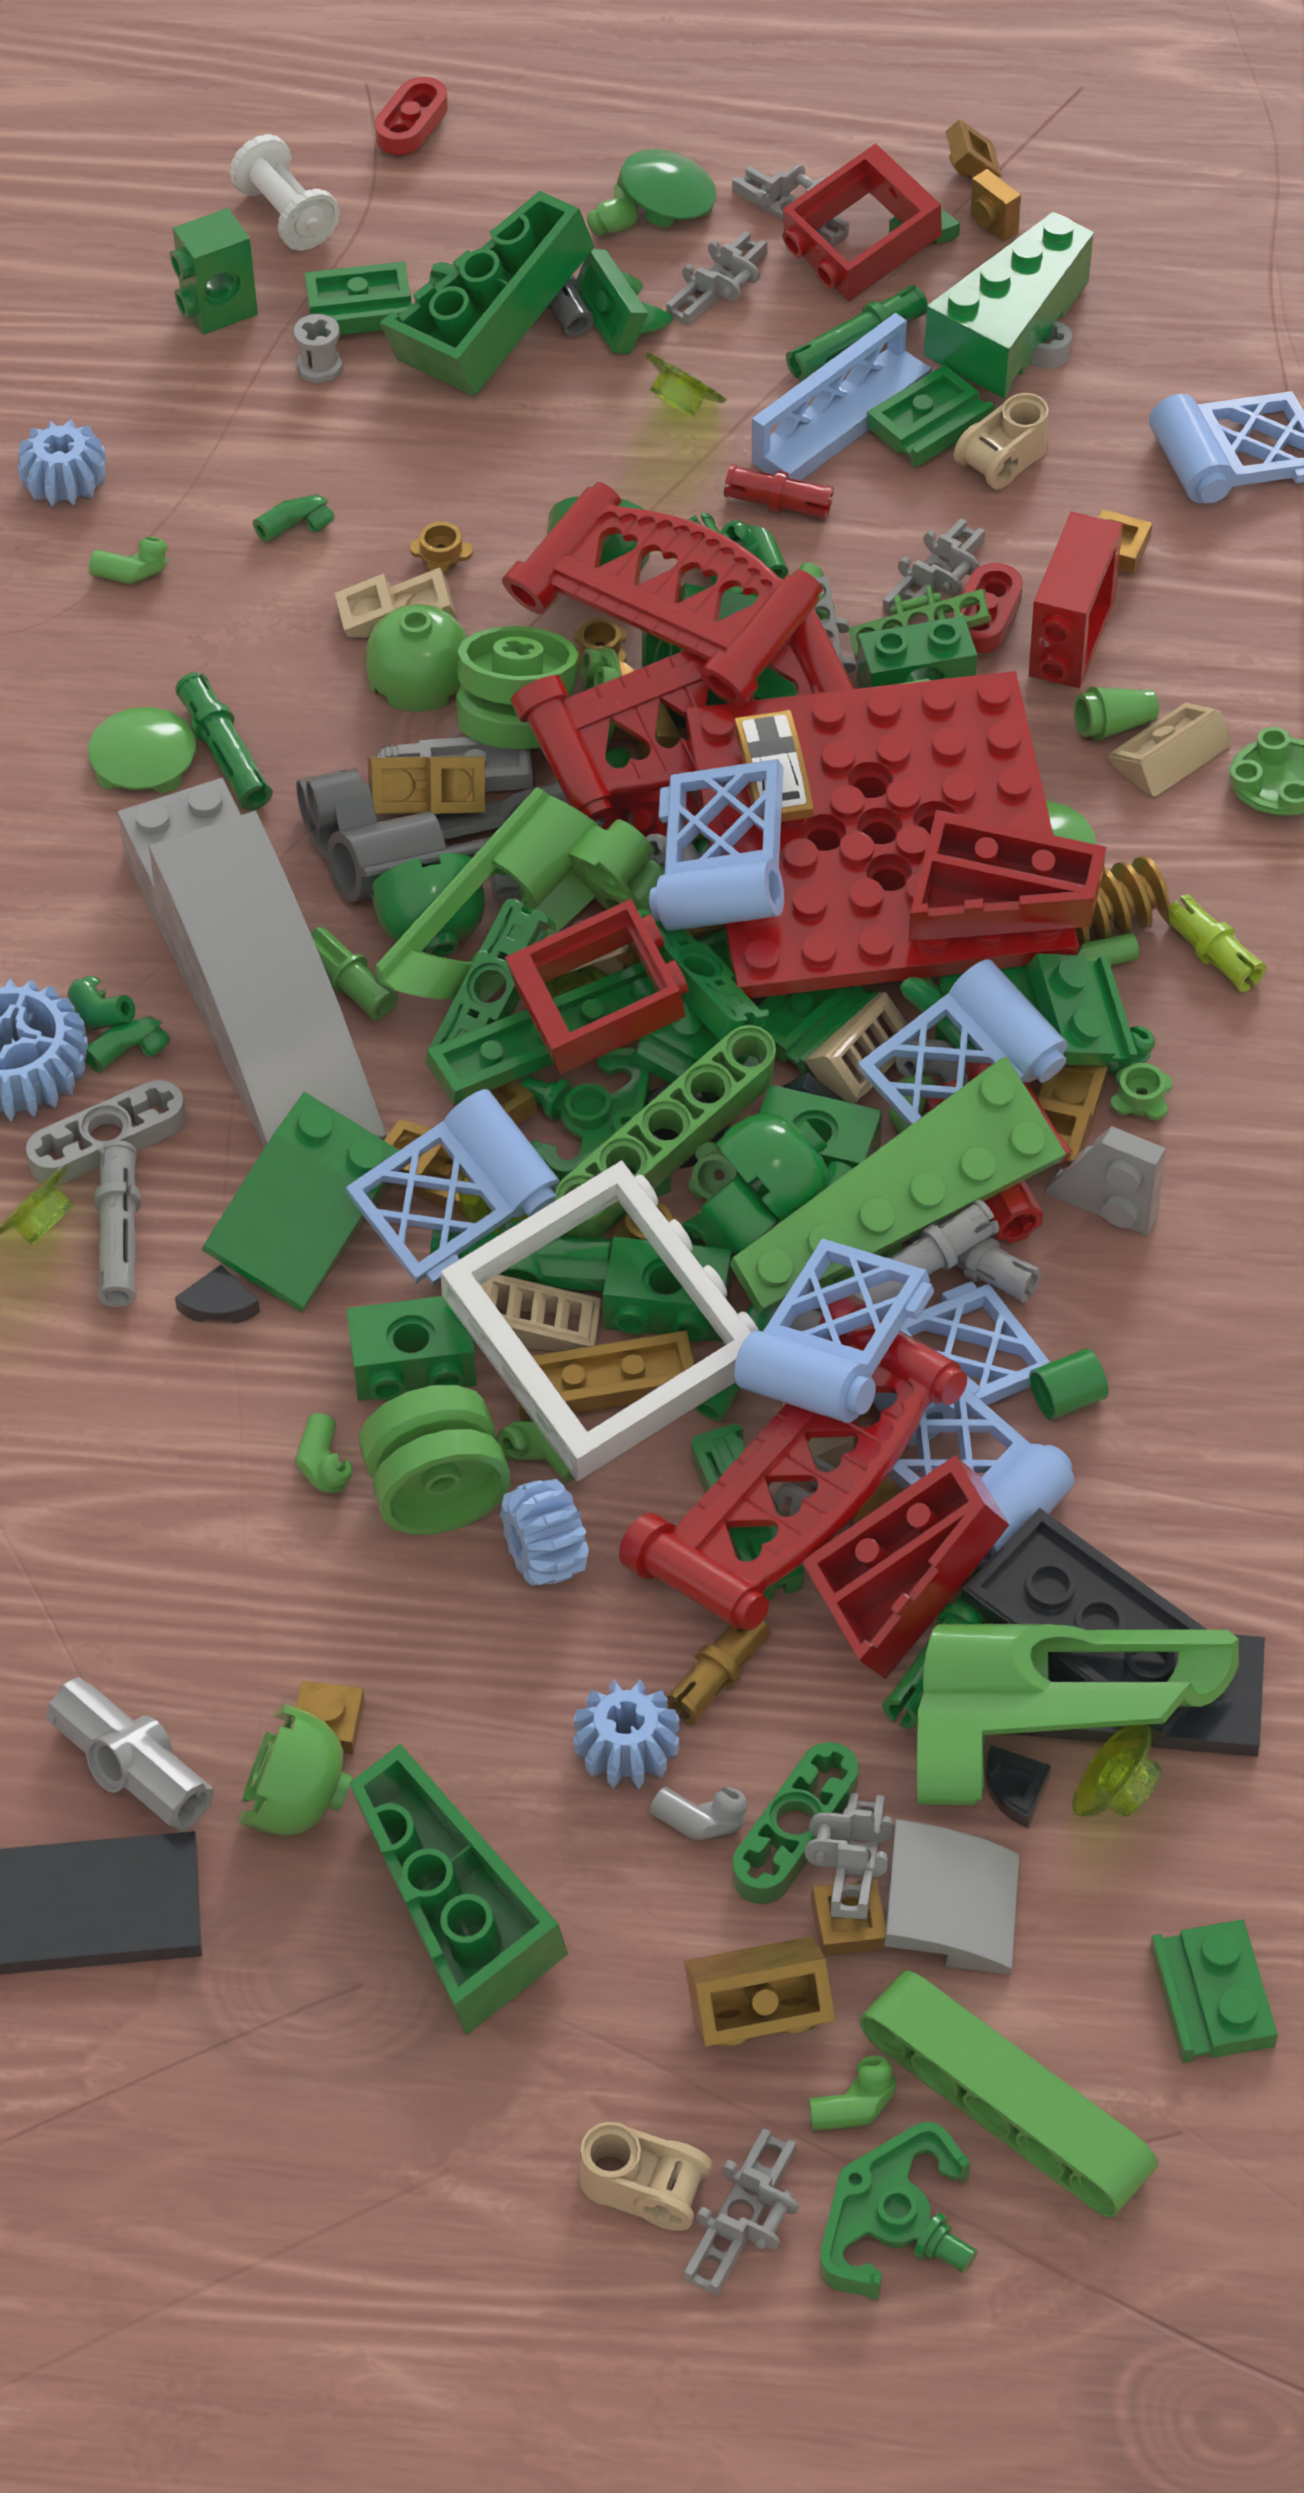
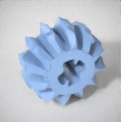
M72 419L63 426H56L50 420L47 429L31 428L29 439L19 442V464L17 465L19 478L23 482V487L28 488L29 492H31L34 500L47 498L52 507L61 500H68L74 506L77 497L93 498L94 489L104 484V477L106 475L104 463L106 462L105 448L101 445L100 438L95 437L90 426L77 428Z
M557 1479L532 1481L517 1486L516 1490L504 1494L500 1518L504 1525L502 1534L505 1536L509 1546L508 1553L512 1554L515 1560L516 1570L523 1574L524 1579L530 1585L556 1584L571 1579L572 1575L585 1570L589 1552L585 1541L587 1531L582 1526L580 1519L581 1511H577L572 1494L565 1490L564 1485Z
M613 1679L611 1685H609V1695L590 1690L589 1696L586 1698L587 1708L577 1709V1713L574 1716L576 1736L573 1737L574 1752L578 1758L585 1759V1770L589 1773L590 1778L607 1772V1782L611 1785L612 1789L616 1787L622 1777H631V1781L638 1789L644 1783L645 1772L662 1778L667 1770V1759H675L678 1754L679 1737L676 1734L680 1730L679 1716L676 1714V1710L668 1709V1699L665 1697L663 1690L646 1696V1687L641 1679L635 1683L631 1690H622L619 1683Z

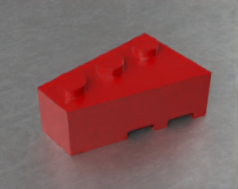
M936 810L910 911L908 941L1090 927L1103 876L1107 847Z
M954 1455L802 1560V1563L859 1661L886 1680L1009 1527V1523L981 1477Z

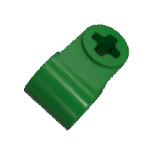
M738 1174L700 1207V1212L689 1218L681 1226L688 1234L692 1245L732 1249V1254H734L735 1252L740 1253L759 1239L779 1219L761 1200L762 1198L751 1185Z

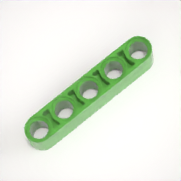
M753 1025L740 1026L731 1031L564 1177L556 1187L555 1194L557 1197H555L554 1202L621 1160L626 1166L636 1170L637 1173L633 1175L634 1177L638 1174L643 1175L652 1188L655 1189L694 1155L701 1144L711 1140L767 1090L772 1082L776 1054L775 1042L769 1032ZM748 1055L757 1058L761 1063L757 1066L747 1067L739 1064L736 1059ZM710 1092L717 1095L720 1100L715 1103L706 1104L696 1100L694 1096L698 1093ZM666 1128L673 1130L679 1136L673 1140L664 1141L657 1139L652 1133L658 1129ZM617 1201L561 1236L600 1238L627 1212Z
M909 1970L902 1971L859 2019L860 2027L864 2034L880 2051L1100 2215L1108 2218L1115 2217L1158 2167V2161L1153 2151L1136 2134L915 1972Z

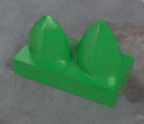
M593 249L586 257L576 279L580 287L579 295L587 309L592 313L595 326L614 354H631L639 335L663 329L673 320V316L668 312L640 301L637 295L643 289V284L635 277L620 271L606 249Z

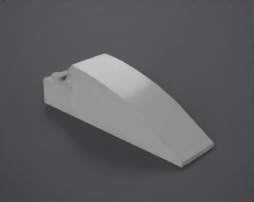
M222 777L117 811L124 856L263 1147L265 1148L276 1129L304 1091L384 1140L387 1134L340 1005L295 895L256 810L241 815Z

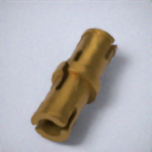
M763 1620L758 1627L752 1630H746L745 1628L737 1629L729 1625L712 1645L706 1644L702 1646L695 1654V1665L676 1687L665 1696L668 1699V1709L676 1710L679 1719L687 1710L688 1714L683 1718L684 1723L687 1725L696 1724L703 1712L724 1688L731 1689L741 1679V1675H739L741 1668L759 1647L771 1637V1631L766 1622Z

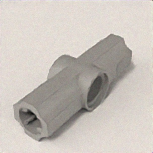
M80 1677L63 1684L55 1698L48 1703L46 1720L87 1754L89 1769L94 1779L105 1790L118 1792L126 1788L169 1826H174L180 1832L196 1825L205 1810L211 1806L214 1789L172 1754L170 1739L165 1729L154 1718L141 1716L132 1720L94 1686L86 1683Z

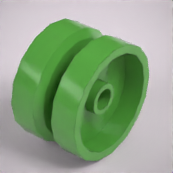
M524 626L494 627L475 632L464 639L458 649L457 677L461 686L456 695V722L460 731L471 739L492 747L508 749L541 748L529 723L520 722L510 699L524 686L550 675H559L569 695H575L573 689L578 679L579 654L574 644L559 634L541 628Z
M432 1385L406 1392L379 1407L366 1419L358 1435L360 1451L367 1473L373 1479L374 1495L381 1517L393 1530L411 1535H428L462 1528L487 1515L502 1502L504 1494L507 1493L511 1486L510 1470L502 1447L496 1441L495 1426L487 1403L474 1390L458 1385Z

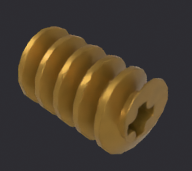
M1144 855L1135 858L1132 865L1122 861L1115 863L1111 870L1104 867L1090 926H1094L1101 939L1110 937V921L1114 920L1122 934L1131 932L1132 915H1136L1143 928L1151 927L1153 922L1152 910L1157 909L1162 919L1168 922L1170 902L1167 886L1160 869L1151 858ZM1089 927L1075 928L1078 943L1082 946L1083 943L1089 942Z

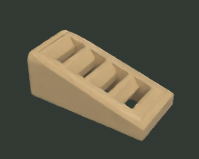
M885 991L878 993L804 1060L815 1077L846 1102L856 1103L873 1087L858 1070V1063L863 1058L853 1044L857 1041L867 1056L877 1049L865 1032L868 1027L880 1045L890 1039L876 1019L879 1015L882 1016L894 1035L908 1025ZM844 1054H846L857 1070L854 1075L842 1059ZM892 1057L878 1068L883 1075L893 1065L897 1057Z
M496 1275L480 1285L497 1309L507 1310L506 1315L502 1314V1316L526 1349L564 1351L596 1345L601 1312L600 1298L504 1275ZM521 1311H531L530 1320L521 1319ZM545 1313H556L554 1326L544 1324ZM569 1315H580L578 1332L567 1329Z

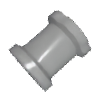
M310 314L302 317L293 328L295 342L301 349V354L297 359V369L300 372V376L302 379L316 384L332 381L341 374L343 369L342 360L339 357L338 351H336V343L340 337L339 324L334 318L324 314Z

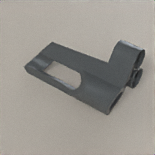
M357 768L344 769L296 781L298 804L307 831L318 853L328 861L330 875L338 893L345 901L351 903L371 899V894H374L372 885L375 879L388 869L408 860L420 857L422 867L441 864L438 854L454 853L473 858L491 837L446 847L444 840L501 827L535 789L515 793L506 800L485 803L486 812L434 814L432 811L377 822L369 782H362ZM558 783L538 787L547 794L568 804ZM603 817L595 822L598 825H602L606 822V818Z

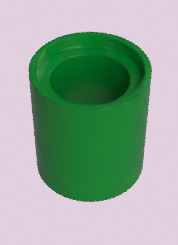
M1084 1348L1034 1368L1029 1373L1030 1386L1036 1403L1044 1416L1049 1420L1057 1419L1108 1397L1109 1389L1104 1370L1096 1355L1089 1348Z

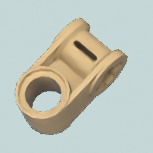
M1020 393L1009 397L1000 407L979 423L971 425L961 435L954 449V460L963 467L972 466L985 475L986 483L995 490L1006 487L1019 473L1035 461L1041 459L1047 452L1049 424L1047 402L1042 397L1031 393Z
M605 2122L597 2124L588 2130L582 2139L579 2181L585 2195L597 2204L606 2205L642 2217L661 2228L683 2231L689 2229L692 2224L694 2213L690 2207L700 2181L709 2177L713 2164L712 2160L705 2153L686 2143L665 2140L629 2128L621 2123ZM604 2157H615L623 2161L625 2166L620 2170L606 2171L597 2167L594 2162Z

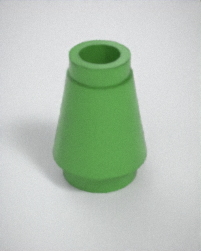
M1091 686L1087 689L1086 693L1078 694L1074 700V721L1081 736H1091L1094 740L1100 741L1146 723L1155 722L1159 715V703L1155 692L1151 689Z

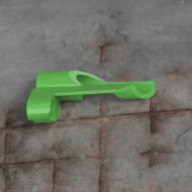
M536 787L376 964L378 983L405 994L433 999H454L479 950L469 961L438 957L425 953L422 950L489 876L495 874L507 875L516 881L521 891V902L532 910L537 909L545 913L556 923V931L550 928L547 929L548 936L559 932L593 898L600 902L607 910L632 899L637 910L648 909L651 913L649 903L650 890L657 886L660 875H665V869L650 859L654 854L651 844L645 836L629 823L618 819L607 830H604L582 812ZM493 974L484 979L479 989L482 1001L486 1002L506 983L503 975Z
M938 1624L933 1629L926 1650L923 1670L924 1693L918 1709V1805L976 1806L977 1801H982L985 1735L1165 1723L1177 1707H1202L1212 1703L1224 1693L1236 1674L1239 1666V1639L1229 1630H1085L1075 1626L1054 1624ZM1048 1652H1179L1177 1665L1167 1682H1051L1048 1680Z

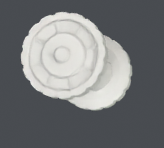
M272 134L257 136L246 142L232 159L229 174L233 185L245 195L257 196L263 194L281 214L277 228L280 238L289 248L304 251L320 245L333 233L334 228L338 224L340 216L338 202L325 190L313 189L306 191L289 172L292 156L289 147L281 138Z

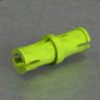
M1186 894L1180 897V901L1186 906L1185 908L1175 900L1170 905L1168 922H1165L1195 947L1197 951L1195 956L1205 964L1211 962L1239 991L1247 992L1250 990V985L1245 979H1248L1255 987L1266 973V964L1258 960L1235 938V930L1226 922L1218 923L1191 895Z

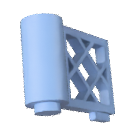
M1292 391L1197 404L1194 398L1187 394H1176L1160 401L1153 408L1149 416V425L1187 495L1196 503L1220 501L1234 486L1293 478L1295 483L1304 482V458H1297L1282 451L1286 444L1304 451V411ZM1284 411L1290 423L1288 426H1284L1263 417V414ZM1230 419L1244 425V428L1238 433L1219 425L1217 420ZM1253 430H1256L1278 441L1273 448L1250 438L1249 435ZM1240 450L1264 460V463L1243 466L1237 457V453Z
M778 759L671 775L670 786L660 788L659 818L662 823L668 822L665 875H660L657 886L651 888L649 903L653 918L657 922L661 921L666 930L676 931L781 915L784 907V888L779 870L784 767ZM766 780V791L749 809L735 798L749 782ZM710 788L716 793L696 816L686 810L688 791ZM729 804L742 816L719 837L707 825ZM753 825L763 831V850L739 853L732 847ZM699 833H702L714 843L699 859L683 861V849Z
M986 959L969 968L954 983L947 995L858 1063V1070L905 1123L911 1126L921 1118L919 1115L921 1097L947 1099L963 1087L966 1062L991 1063L993 1065L998 1060L1007 1056L1022 1082H1031L1035 1079L1045 1082L1056 1075L1066 1063V1058L1063 1054L1068 1044L992 960ZM947 1016L961 1031L960 1049L926 1046L927 1030ZM919 1037V1046L909 1045ZM968 1040L977 1050H967ZM892 1057L917 1058L915 1084L889 1082L878 1068ZM924 1059L959 1061L956 1087L923 1085ZM903 1096H913V1106Z
M483 1089L456 1105L448 1113L444 1121L346 1187V1194L412 1280L417 1284L424 1278H427L432 1285H435L441 1280V1271L460 1260L458 1255L511 1218L520 1217L525 1214L530 1217L553 1203L557 1197L554 1192L560 1181L488 1089ZM439 1143L454 1161L451 1180L416 1175L419 1157ZM410 1164L409 1173L398 1172ZM459 1170H461L469 1182L458 1181ZM382 1182L407 1185L402 1213L377 1209L366 1193ZM414 1186L449 1191L444 1219L410 1214ZM456 1193L481 1196L493 1211L477 1223L451 1220ZM389 1223L400 1224L399 1236ZM415 1226L442 1230L439 1249L418 1262L405 1245L407 1227ZM449 1232L461 1233L448 1242Z
M822 1238L764 1331L756 1330L743 1341L735 1362L734 1376L736 1384L741 1389L842 1422L850 1423L854 1421L860 1414H865L871 1407L876 1392V1385L871 1376L908 1317L918 1319L934 1293L932 1284H929L930 1279L927 1271ZM831 1262L853 1268L854 1277L821 1289L819 1280ZM891 1280L905 1284L898 1296L873 1305L868 1289ZM862 1292L866 1308L834 1320L832 1319L827 1304ZM821 1307L826 1323L802 1332L789 1328L796 1316ZM873 1323L876 1331L864 1351L841 1344L840 1335Z
M971 1281L943 1292L941 1296L942 1303L924 1309L917 1320L908 1317L900 1329L911 1337L922 1331L948 1337L945 1351L937 1352L957 1362L961 1367V1371L965 1372L967 1376L981 1379V1388L976 1396L986 1405L1031 1387L1029 1380L1030 1371L1050 1362L989 1283L977 1288ZM983 1307L995 1322V1330L992 1332L960 1323L961 1316ZM955 1339L990 1348L986 1363L952 1355L951 1352ZM996 1350L1021 1356L1029 1367L1016 1372L993 1366L992 1363ZM875 1393L873 1403L881 1413L882 1409L888 1408L895 1403L897 1395L894 1393ZM931 1402L925 1409L926 1419L956 1418L954 1403L946 1405L944 1403L935 1404ZM914 1432L907 1446L917 1445L916 1432ZM928 1432V1440H931L940 1432Z
M967 1376L965 1391L954 1403L956 1419H926V1413L924 1412L915 1431L919 1459H899L888 1476L905 1490L947 1461L930 1459L928 1432H957L960 1460L975 1473H985L981 1479L1009 1523V1527L977 1565L983 1567L1039 1508L1049 1514L1074 1487L1075 1478L1072 1472V1463L1063 1451L1053 1445L1030 1444L976 1396L981 1387ZM969 1432L990 1433L1007 1450L998 1460H972ZM914 1472H920L921 1478L917 1476Z

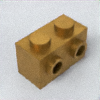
M813 1936L684 1960L693 2020L705 2047L713 2045H739L753 2037L779 2032L800 2033L808 2031L816 2025L835 2022L826 1958Z

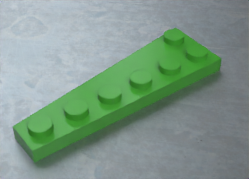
M1006 1056L991 1065L734 1256L730 1267L760 1316L780 1306L822 1238L879 1255L921 1233L922 1229L930 1224L935 1226L954 1217L971 1206L974 1201L978 1199L985 1201L1062 1161L1066 1153ZM831 1262L820 1278L819 1283L821 1285L852 1268Z

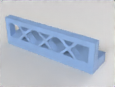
M894 313L752 418V464L766 473L776 474L778 470L789 472V478L803 480L869 430L866 427L867 411L932 372L931 367L906 351L907 320ZM887 343V349L880 353L884 344ZM851 369V371H850V373L848 374L847 378L844 380V378H845V376L847 375L848 371ZM813 396H815V398H814V400L812 401L811 405L808 407V405H809L810 401L812 400ZM780 422L775 432L770 435V429Z

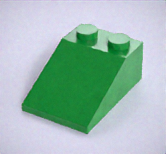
M304 1091L272 1135L207 1238L202 1251L293 1308L303 1312L367 1221L346 1194V1187L400 1150ZM382 1182L366 1193L375 1207L379 1204L392 1183Z

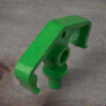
M618 1048L598 1057L599 1071L609 1076L617 1072H625L631 1076V1080L615 1093H609L604 1087L593 1083L581 1084L573 1088L572 1082L563 1078L559 1082L547 1083L527 1075L522 1080L521 1086L535 1094L536 1103L542 1105L546 1118L553 1121L561 1118L565 1129L575 1137L582 1139L580 1152L572 1160L561 1159L557 1155V1147L554 1145L540 1143L537 1139L531 1142V1145L560 1182L648 1105L652 1076L651 1072L629 1061L636 1049Z
M934 2122L916 2124L846 2165L841 2170L820 2250V2274L823 2281L829 2287L838 2291L866 2296L871 2300L879 2299L882 2283L881 2272L870 2263L861 2266L850 2265L843 2256L849 2246L865 2236H872L883 2245L893 2248H901L917 2242L913 2254L921 2261L927 2257L931 2259L938 2257L961 2273H965L970 2268L978 2251L951 2233L952 2227L948 2225V2216L940 2212L933 2219L930 2218V2204L926 2195L908 2180L914 2158L923 2153L933 2155L937 2159L940 2175L951 2180H958L960 2183L969 2178L970 2161L968 2157L962 2153L950 2134L941 2125Z

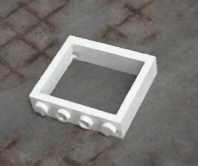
M622 1160L441 1271L443 1298L577 1482L735 1383L734 1371L738 1351L749 1334L756 1330L759 1331L754 1321L746 1312L741 1311L737 1314L725 1298L727 1290L718 1273L710 1265L702 1268L690 1252L693 1250V1246L681 1224L675 1219L668 1222L657 1208L658 1198L648 1180L641 1174L634 1177ZM619 1201L726 1345L587 1432L480 1285Z

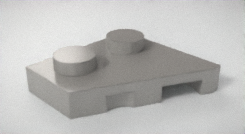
M1111 1126L1098 1137L1093 1146H1087L1079 1152L1069 1167L1065 1170L1060 1168L1056 1171L1046 1187L1045 1194L1101 1216L1117 1227L1129 1228L1148 1236L1158 1219L1166 1148Z

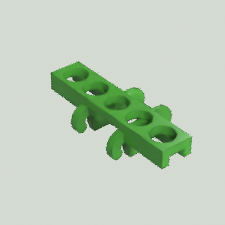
M931 585L926 587V595L902 601L899 595H895L896 605L891 606V611L894 615L848 629L854 656L857 659L858 634L907 626L911 619L917 615L926 616L928 622L948 619L947 613L954 611V617L964 616L961 613V609L980 604V610L976 615L964 616L967 627L971 628L992 622L983 589L942 600L940 592L934 594Z

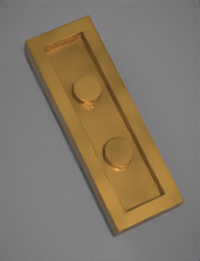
M687 1330L532 1356L573 1413L633 1404L695 1365ZM515 1397L520 1421L532 1420Z

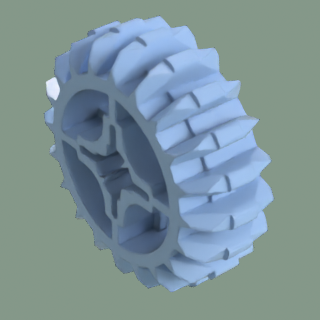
M9 977L5 987L0 988V1111L4 1112L11 1122L17 1111L27 1110L35 1118L38 1106L41 1104H46L56 1109L59 1099L58 1094L73 1095L74 1080L84 1078V1061L86 1059L88 1041L83 1019H80L79 1013H75V1007L71 1004L69 998L59 999V994L56 993L53 986L39 991V987L33 979L23 987H16Z

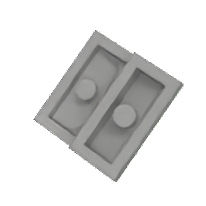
M896 1819L892 1838L883 1946L946 1954L945 1967L1010 1975L1013 1957L1019 1854L996 1843L963 1832Z

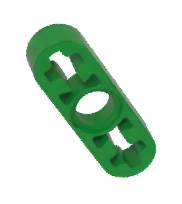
M824 1742L811 1747L804 1754L735 1851L733 1856V1884L741 1897L752 1903L767 1904L778 1900L787 1892L808 1862L804 1853L806 1845L817 1837L810 1830L798 1835L789 1834L779 1827L777 1821L784 1813L793 1810L803 1811L811 1818L818 1813L825 1812L841 1814L848 1805L850 1793H856L858 1785V1762L850 1749L839 1743ZM832 1767L840 1769V1779L836 1777L828 1779L820 1791V1800L813 1795L818 1787V1771L828 1773ZM772 1844L778 1850L773 1858V1875L764 1872L758 1879L751 1877V1866L760 1868L764 1865L771 1855Z

